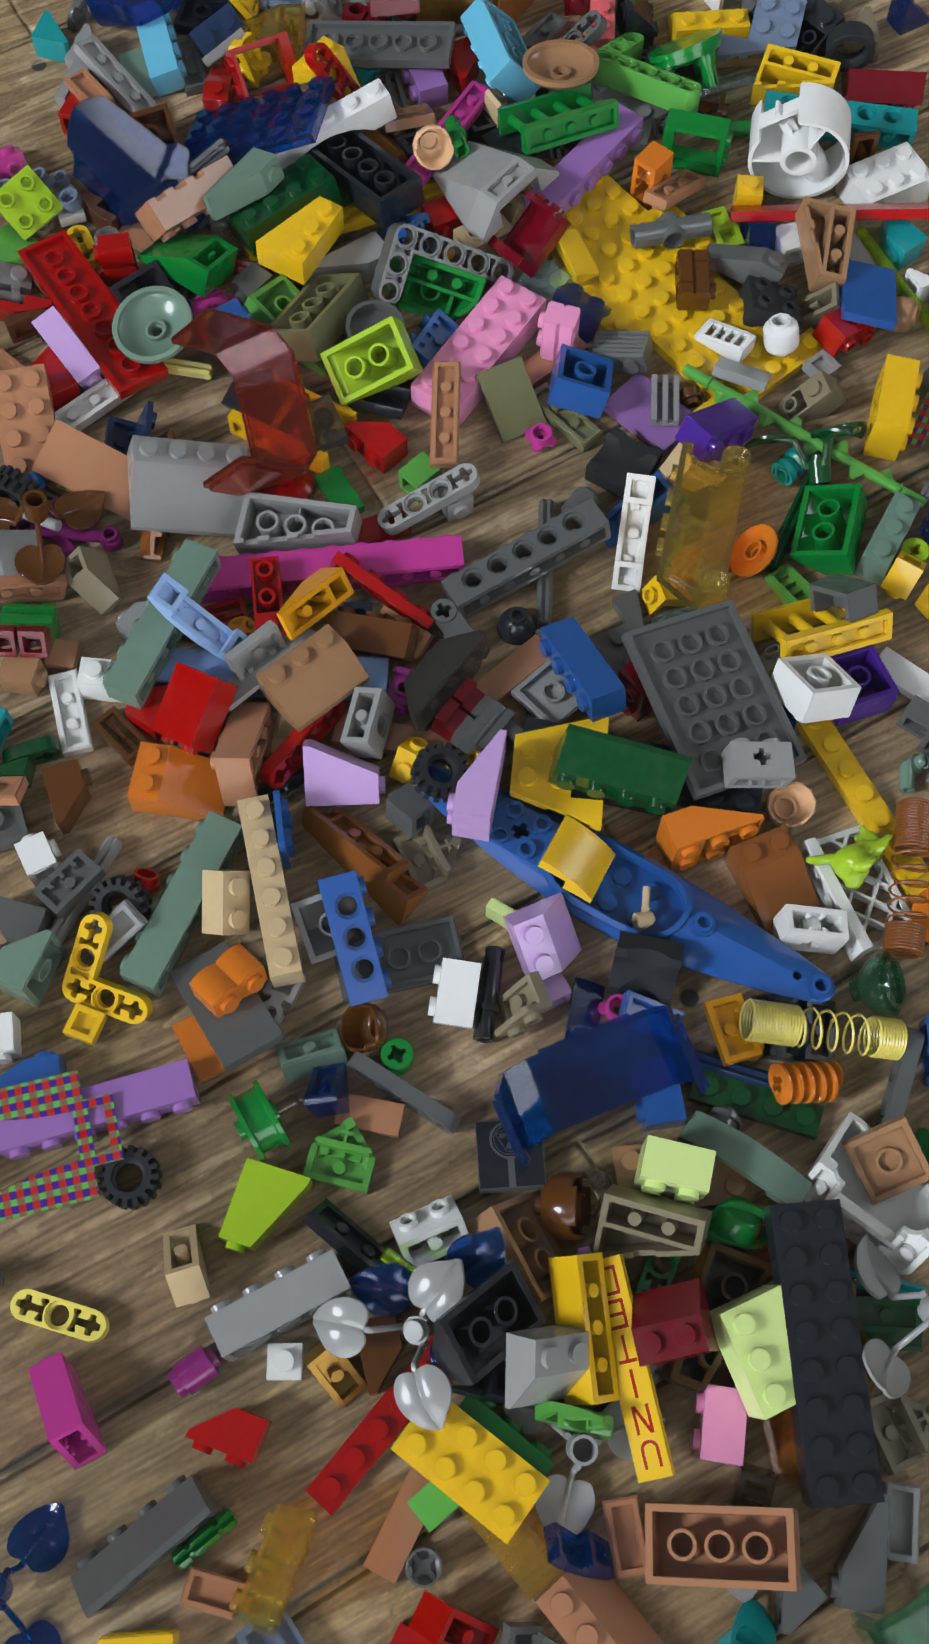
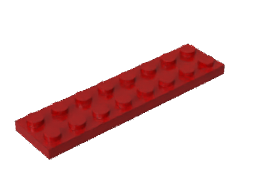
M65 229L17 251L24 266L47 298L52 300L53 306L68 321L100 366L103 376L121 400L169 377L168 369L163 362L155 364L138 363L126 357L117 347L112 334V322L120 304Z

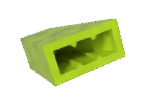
M247 1158L218 1236L222 1241L226 1242L225 1248L240 1254H244L246 1249L256 1251L311 1191L313 1186L311 1178Z

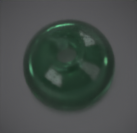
M888 952L878 953L870 957L863 964L859 975L851 976L849 979V990L852 999L855 1002L863 1001L873 1012L881 1016L894 1017L898 1016L901 1009L904 1008L906 1003L904 974L897 959L893 958Z

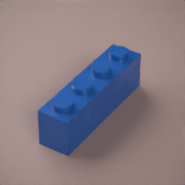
M574 617L541 627L542 640L539 641L541 654L544 658H549L554 673L562 677L567 692L574 694L579 709L582 712H586L592 722L626 710L625 686Z

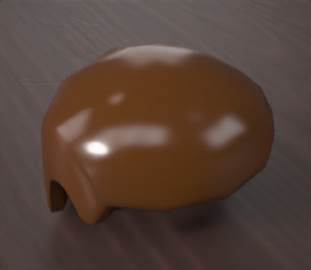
M370 1003L349 1006L346 1009L341 1020L340 1032L342 1041L348 1050L352 1052H371L377 1050L385 1043L389 1026L385 1011L376 1004Z

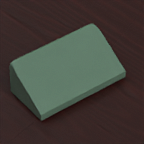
M338 1027L276 1046L286 1083L346 1066L348 1063Z

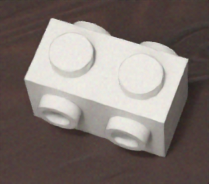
M452 1195L443 1199H437L427 1206L405 1213L389 1222L409 1271L472 1244L463 1217Z

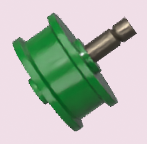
M257 1079L252 1082V1088L238 1096L227 1095L239 1119L234 1122V1125L241 1139L249 1138L261 1161L266 1159L265 1153L281 1144H284L286 1147L291 1145L281 1126L283 1121L280 1116L294 1109L298 1104L301 1105L309 1100L304 1088L273 1104L271 1098L267 1100Z

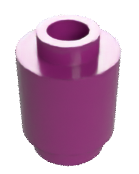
M200 1345L173 1365V1370L167 1373V1376L178 1394L183 1398L188 1393L193 1395L219 1376L220 1372L217 1367L222 1365V1362L211 1346L205 1350Z

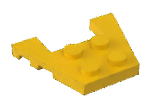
M609 716L594 722L591 719L515 734L510 796L544 810L548 808L564 815V818L568 815L577 821L590 825L589 828L601 831L603 800L572 798L571 790L560 789L556 784L549 783L548 779L555 748L568 725L573 724L608 734Z

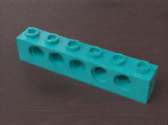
M767 90L763 112L775 108L777 100L784 104L798 98L800 94ZM846 100L852 116L851 133L879 130L881 135L877 148L890 149L904 142H908L912 147L917 132L918 109ZM827 131L819 139L822 141L838 142V140Z

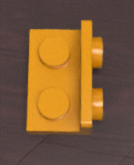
M742 993L707 1001L703 1004V1009L724 1067L747 1060L750 1063L755 1062L762 1056V1050H764V1043L745 1041L740 1035L739 1017L745 1002Z

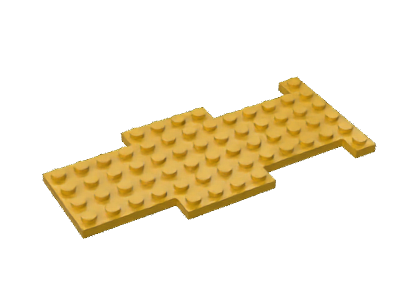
M609 175L603 176L597 182L595 188L591 192L588 191L581 198L579 204L575 208L572 207L564 217L571 223L568 229L577 228L600 275L575 285L565 266L550 276V284L573 306L579 307L581 313L599 331H650L653 349L691 385H698L700 391L704 392V397L708 401L693 412L714 405L715 392L710 389H704L705 386L682 374L686 364H689L711 376L714 365L719 357H723L694 339V335L709 318L748 331L757 336L754 348L741 364L772 374L765 391L759 392L758 400L799 372L806 360L824 349L812 336L814 329L809 328L799 335V345L792 353L783 357L768 353L763 343L764 326L749 327L743 325V300L740 298L739 293L723 279L726 275L715 270L714 278H711V283H716V295L714 300L710 299L709 308L706 311H694L693 309L678 310L676 308L675 290L677 251L679 249H692V251L696 249L706 250L710 243L716 244V242L710 236L685 240L681 246L675 249H667L663 244L638 249L632 248L629 232L630 225L657 221L662 214L667 212H675L679 217L687 215L675 205L665 211L655 210L654 208L648 211ZM528 184L524 189L530 192L534 187ZM554 247L551 253L564 264L556 247ZM709 329L706 334L711 335L714 331ZM719 334L716 338L720 339L722 335ZM714 377V379H716L717 381L725 384L726 386L732 388L733 390L739 392L742 395L753 390Z

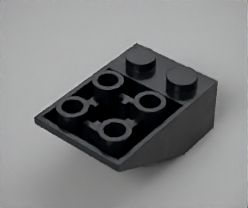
M807 0L796 50L823 57L826 54L828 34L835 26L846 22L844 14L824 0Z

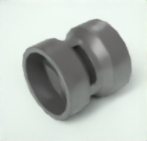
M428 1546L417 1547L407 1559L406 1575L416 1587H431L440 1578L443 1565L441 1557L435 1549Z

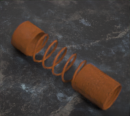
M914 797L901 799L896 804L892 849L896 853L892 855L891 860L897 867L889 873L896 882L888 888L889 893L895 898L887 902V907L893 914L885 919L882 951L885 954L902 959H917L925 955L924 949L927 928L924 925L914 921L893 920L888 922L890 917L896 915L912 919H926L928 917L927 914L922 912H897L890 907V903L898 899L918 904L929 902V899L923 896H898L891 891L892 887L897 884L915 888L929 887V882L900 881L893 876V872L900 868L918 873L929 872V866L900 865L894 860L897 854L907 857H929V800ZM908 867H922L927 868V870H918ZM909 883H923L926 885H915ZM906 898L922 899L924 901L910 900ZM907 914H915V915H922V916H912V915H907Z

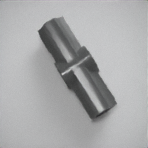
M667 212L662 214L657 221L630 225V242L632 248L635 249L661 244L667 249H675L681 246L685 240L711 236L713 230L712 218L709 212L681 217L675 212Z

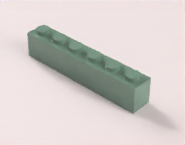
M185 539L181 548L175 550L172 563L168 570L164 572L189 591L187 596L200 605L221 568L218 551ZM149 599L146 601L145 610L140 619L137 618L134 621L128 640L119 647L116 661L112 667L105 671L103 676V685L110 698L140 710L184 634L169 622Z
M209 811L205 820L201 819L195 829L193 842L182 851L181 863L176 872L173 871L169 875L162 898H158L154 902L150 911L151 917L147 925L137 933L135 938L136 945L131 954L127 953L120 964L121 972L119 974L127 984L158 998L160 997L171 977L169 972L176 968L202 920V870H224L230 868L244 842L241 824Z

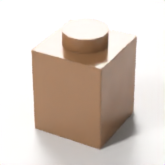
M21 654L18 657L3 658L0 666V684L5 691L38 697L41 687L44 688L47 684L48 672L40 658L21 657Z

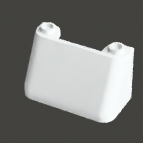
M850 1111L804 1176L813 1184L804 1200L809 1202L840 1199L845 1237L857 1245L859 1240L868 1234L872 1244L890 1260L898 1274L909 1275L929 1257V1181L924 1186L920 1184L872 1205L842 1144V1141L871 1128L864 1120Z

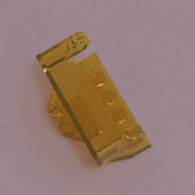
M683 441L679 464L672 465L669 481L675 482L674 489L668 488L665 506H670L669 513L663 512L660 530L666 531L665 538L659 537L655 555L661 556L657 581L686 606L692 607V611L725 601L729 591L730 576L728 572L742 489L751 460L749 450L741 446L725 448L721 455L719 467L711 469L692 457L694 443Z

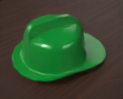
M734 1196L727 1198L716 1207L703 1208L713 1211L707 1242L715 1241L722 1245L746 1250H758L766 1245L767 1235L766 1229L762 1225L764 1219L762 1207L743 1197Z

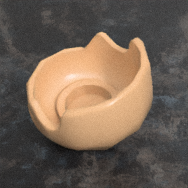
M436 124L423 126L416 132L412 146L414 155L421 166L434 171L441 170L450 163L454 154V147L450 135L444 128Z
M796 781L790 783L786 788H773L766 798L765 810L769 819L778 826L786 824L788 829L797 828L805 824L815 813L816 799L811 789L803 783Z

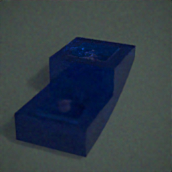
M557 1522L544 1527L549 1564L566 1572L587 1578L601 1580L614 1578L608 1541L589 1529L576 1535Z

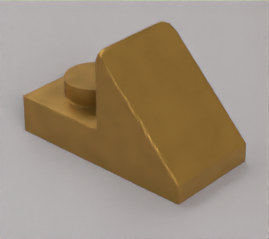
M322 1342L302 1357L306 1366L340 1409L367 1387L366 1382L349 1359L334 1356L324 1347Z

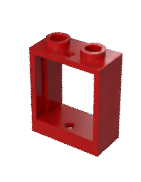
M287 31L225 51V67L228 73L233 75L235 81L233 90L237 100H241L242 105L294 88L292 66L296 63V59ZM274 43L286 82L249 95L236 55Z

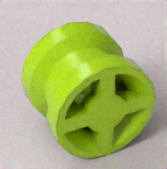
M919 538L906 539L900 548V551L912 553V556L924 562L929 556L928 544Z

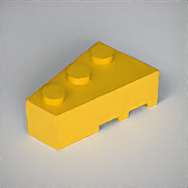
M768 43L753 85L750 105H758L761 100L764 103L767 90L800 94L801 82L818 83L834 90L841 62Z
M321 196L310 202L255 242L258 264L305 285L344 230L343 206Z

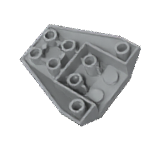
M468 141L470 153L466 158L460 159V155L456 158L453 154L450 163L441 170H435L432 176L466 231L485 243L503 227L500 210L528 184L541 192L560 174L557 169L541 159Z

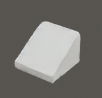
M909 268L905 273L900 289L907 297L914 298L916 305L929 300V275Z

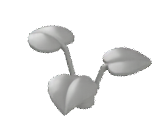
M866 1234L859 1240L856 1246L854 1268L860 1283L867 1292L876 1299H882L887 1295L892 1301L921 1298L917 1311L923 1322L894 1345L891 1350L882 1340L876 1338L868 1340L862 1350L865 1368L875 1385L883 1391L886 1397L897 1399L908 1391L911 1380L908 1366L897 1357V1354L929 1327V1290L925 1288L919 1292L897 1293L901 1285L897 1270L890 1260L872 1244L868 1234Z
M462 1259L431 1261L420 1265L413 1271L408 1282V1294L411 1302L416 1307L422 1309L418 1314L409 1317L405 1322L372 1327L366 1326L369 1319L368 1307L361 1300L350 1296L331 1299L316 1310L313 1315V1325L324 1347L331 1354L339 1358H351L360 1353L366 1344L365 1333L373 1334L402 1330L405 1339L413 1345H418V1349L411 1362L412 1372H404L398 1375L395 1380L394 1397L396 1404L402 1414L419 1427L435 1431L444 1428L452 1402L451 1381L446 1372L439 1366L425 1364L418 1368V1363L424 1350L428 1348L427 1341L434 1337L435 1320L464 1297L465 1273Z
M619 1400L610 1402L601 1412L615 1416L613 1439H608L609 1448L617 1457L624 1460H633ZM502 1404L505 1415L511 1417L524 1429L522 1433L532 1435L537 1433L543 1426L544 1422L535 1420L534 1409L522 1407L507 1409L505 1404ZM661 1412V1414H662V1419H663V1423L665 1424L667 1418H666V1416ZM547 1423L567 1440L566 1453L569 1459L574 1462L573 1467L569 1471L568 1478L561 1474H552L546 1477L550 1482L535 1503L537 1515L552 1541L556 1545H561L574 1538L585 1527L593 1514L595 1493L592 1485L585 1480H574L576 1473L581 1470V1466L590 1465L596 1460L598 1446L601 1445L605 1438L596 1437L593 1439L584 1433L571 1435L565 1429Z

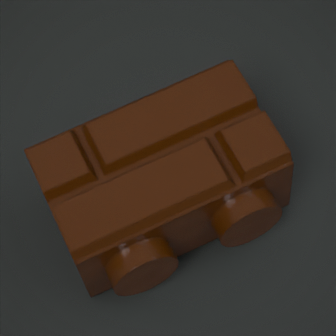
M679 249L677 251L675 290L676 308L678 310L693 309L694 311H706L709 308L710 299H715L716 283H711V278H714L715 262L710 261L708 250L696 249L692 251V249Z

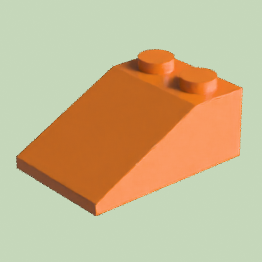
M140 742L127 794V799L133 811L192 820H205L209 811L225 817L227 806L223 804L216 771L211 768L210 758L193 755L170 745Z

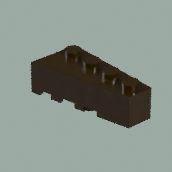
M715 1241L706 1242L700 1255L697 1256L690 1280L702 1279L708 1308L711 1311L763 1286L767 1278L772 1275L771 1265L768 1262ZM720 1348L717 1352L665 1363L660 1379L693 1392L704 1391L723 1359Z

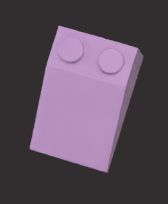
M499 730L458 780L455 793H449L446 811H448L447 824H452V836L489 842L505 759L507 730Z

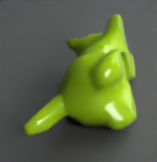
M860 825V833L854 836L857 843L846 845L836 853L808 856L806 862L816 866L831 865L835 875L844 882L846 888L859 889L866 880L872 866L877 865L883 857L893 835L888 833L881 838L880 834L866 830L864 826Z

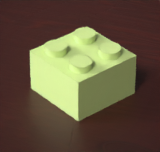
M648 1135L640 1149L633 1187L640 1188L641 1193L659 1197L661 1194L674 1197V1201L694 1206V1202L700 1203L709 1193L716 1151Z

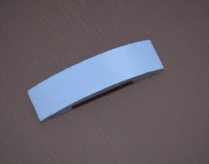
M164 572L147 596L149 601L187 637L210 653L226 661L224 655L248 636L238 628L231 630L189 598L187 596L189 591Z

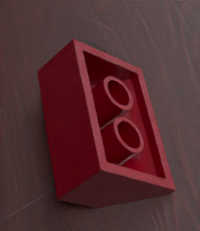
M846 69L842 71L841 75L842 97L848 101L888 106L899 105V107L914 109V106H922L927 72Z

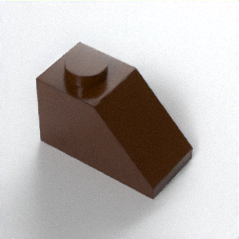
M879 130L851 133L849 165L875 154L881 135Z
M77 759L41 770L56 824L63 835L70 833L91 798L88 786L93 785L90 772L88 768L82 769Z
M391 1312L369 1318L366 1326L397 1324L404 1321L403 1319L396 1320L395 1313ZM402 1330L373 1334L365 1333L366 1344L360 1352L370 1396L378 1395L403 1351L401 1341L406 1339Z

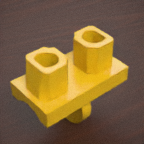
M246 32L242 39H233L228 50L256 41L253 32ZM260 48L236 55L240 60L239 66L243 78L248 79L251 88L259 87L260 79L267 75L269 72L268 66L272 63L270 53L266 51L261 52Z

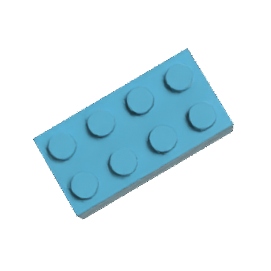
M475 0L462 14L460 19L464 26L463 32L471 41L470 47L479 59L477 63L486 75V83L491 89L500 90L510 102H521L530 99L541 86L533 83L523 72L522 59L528 49L514 19L489 0Z

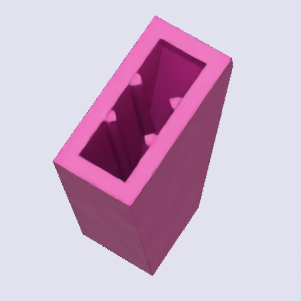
M60 1351L54 1355H49L39 1363L28 1368L48 1441L74 1470L108 1453L75 1369Z

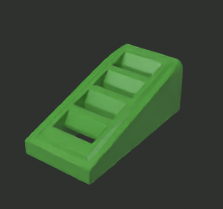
M789 563L765 576V581L784 605L810 598V583ZM788 576L790 577L789 580L783 582L782 584L779 582Z

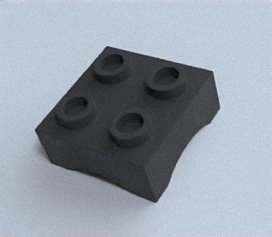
M747 276L739 291V296L744 303L743 325L749 327L764 326L765 322L773 315L786 313L795 318L799 327L801 326L802 317L796 289L787 284L780 285L770 282L764 277Z
M614 426L601 449L587 464L585 480L623 499L627 473L652 476L661 464L663 451L633 440L623 430Z
M621 930L609 977L607 994L623 995L624 992L630 990L670 1006L675 983L682 964L684 944Z

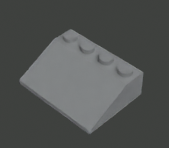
M132 435L127 452L131 530L235 537L245 493L248 492L247 446Z

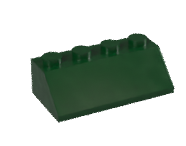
M569 724L555 748L548 782L556 784L557 787L563 790L575 789L586 792L588 796L593 798L605 797L616 800L622 806H638L656 815L668 814L677 804L692 762V757Z

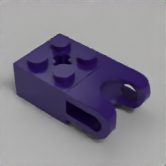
M873 645L830 656L862 687L850 716L834 719L833 721L836 726L890 710L900 691Z

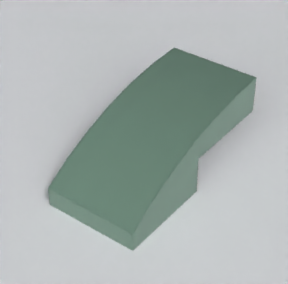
M141 48L117 54L118 62L153 100L158 99L157 92L150 80Z

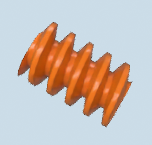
M834 1060L826 1062L773 1063L768 1070V1083L780 1105H788L789 1102L791 1104H799L800 1102L806 1104L812 1101L814 1103H822L823 1101L833 1102L843 1084V1070L839 1063Z

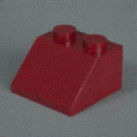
M701 1278L633 1294L631 1330L640 1367H652L719 1351Z

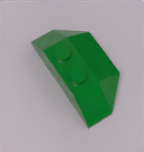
M413 254L401 297L395 304L398 309L424 317L427 313L432 316L439 308L453 321H456L472 311L480 302L487 279ZM397 256L390 260V268L392 270H395L398 266ZM387 283L386 286L390 292L391 288L389 283Z

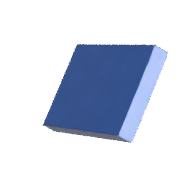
M849 259L846 282L841 287V319L894 331L897 325L895 270Z

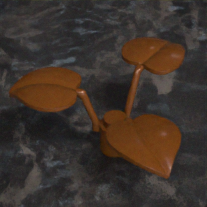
M32 489L24 493L22 502H20V509L13 500L0 497V530H10L11 526H18L24 513L27 520L35 524L37 546L28 545L17 552L15 556L17 572L23 578L36 585H47L58 579L65 568V555L58 545L49 544L43 546L41 523L48 518L50 511L57 520L65 519L66 525L71 529L87 530L93 528L100 522L103 515L106 499L105 491L84 490L70 492L60 496L55 501L53 507L51 501L47 500L44 492Z

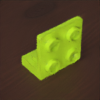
M28 164L0 188V215L6 219L24 241L29 240L64 209L63 205Z

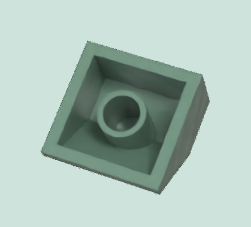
M44 930L1 948L0 990L5 995L37 1008L39 1007L68 952L52 931Z

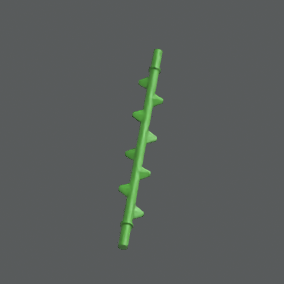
M686 364L682 374L705 386L704 389H710L715 392L714 404L735 397L759 417V426L761 428L774 425L804 442L803 451L807 456L817 452L822 453L823 440L811 438V433L802 429V419L797 417L786 420L758 404V391L752 390L742 395L717 381L712 375L709 376L689 364ZM846 440L832 446L831 458L849 468V477L854 480L864 476L894 494L899 492L921 502L920 509H923L928 499L905 487L904 483L900 484L894 481L891 469L887 468L877 471L848 455V442Z

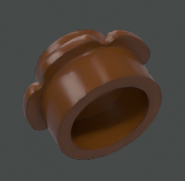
M691 385L679 391V403L687 409L699 406L701 404L700 400L704 397V392L700 391L698 385Z

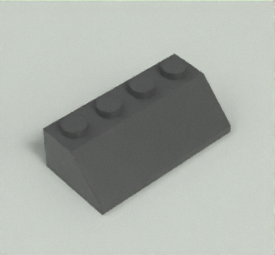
M183 1474L166 1488L169 1494L159 1503L155 1499L151 1500L136 1513L140 1518L129 1528L125 1524L120 1526L107 1537L109 1542L107 1547L100 1553H97L95 1549L92 1550L76 1564L79 1570L71 1576V1580L82 1610L87 1618L106 1611L169 1557L172 1552L221 1512V1509L197 1475H191L186 1478Z

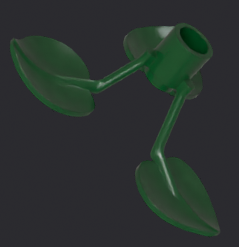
M848 422L820 428L811 432V438H823L822 454L810 456L809 462L806 461L797 439L791 437L790 434H768L756 437L742 447V453L751 447L763 444H792L802 463L803 471L808 470L809 485L832 483L831 453L834 437L855 436L862 439L867 431V422Z

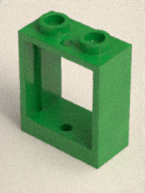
M670 108L664 128L662 146L674 152L672 169L683 170L685 168L697 174L719 177L721 167L726 168L729 151H725V147L730 148L733 131H729L731 119ZM676 132L719 140L718 151L716 153L675 145Z

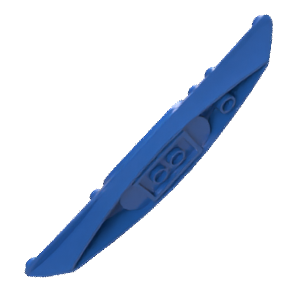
M434 764L429 766V774L435 781L447 782L451 779V770ZM499 789L489 842L472 839L543 897L548 898L561 892L569 914L572 917L618 941L620 931L622 930L684 944L681 966L786 998L823 1003L829 1001L835 993L834 982L828 975L776 937L672 870L588 826L585 827L601 838L616 855L591 903L563 889L564 880L538 867L564 819L563 815L554 811L541 809L510 796V793ZM430 796L428 800L447 817V802L443 803V799H440L438 803H434L433 797ZM643 886L651 887L650 911L653 912L655 921L647 930H636L632 925V915L635 912H641Z

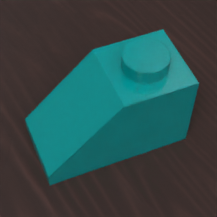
M882 220L880 226V256L894 263L893 267L900 271L921 256L928 237L908 220Z

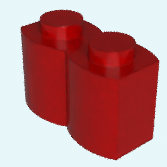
M129 232L96 236L97 245H93L94 257L96 262H101L99 264L100 277L102 281H107L108 287L139 270Z

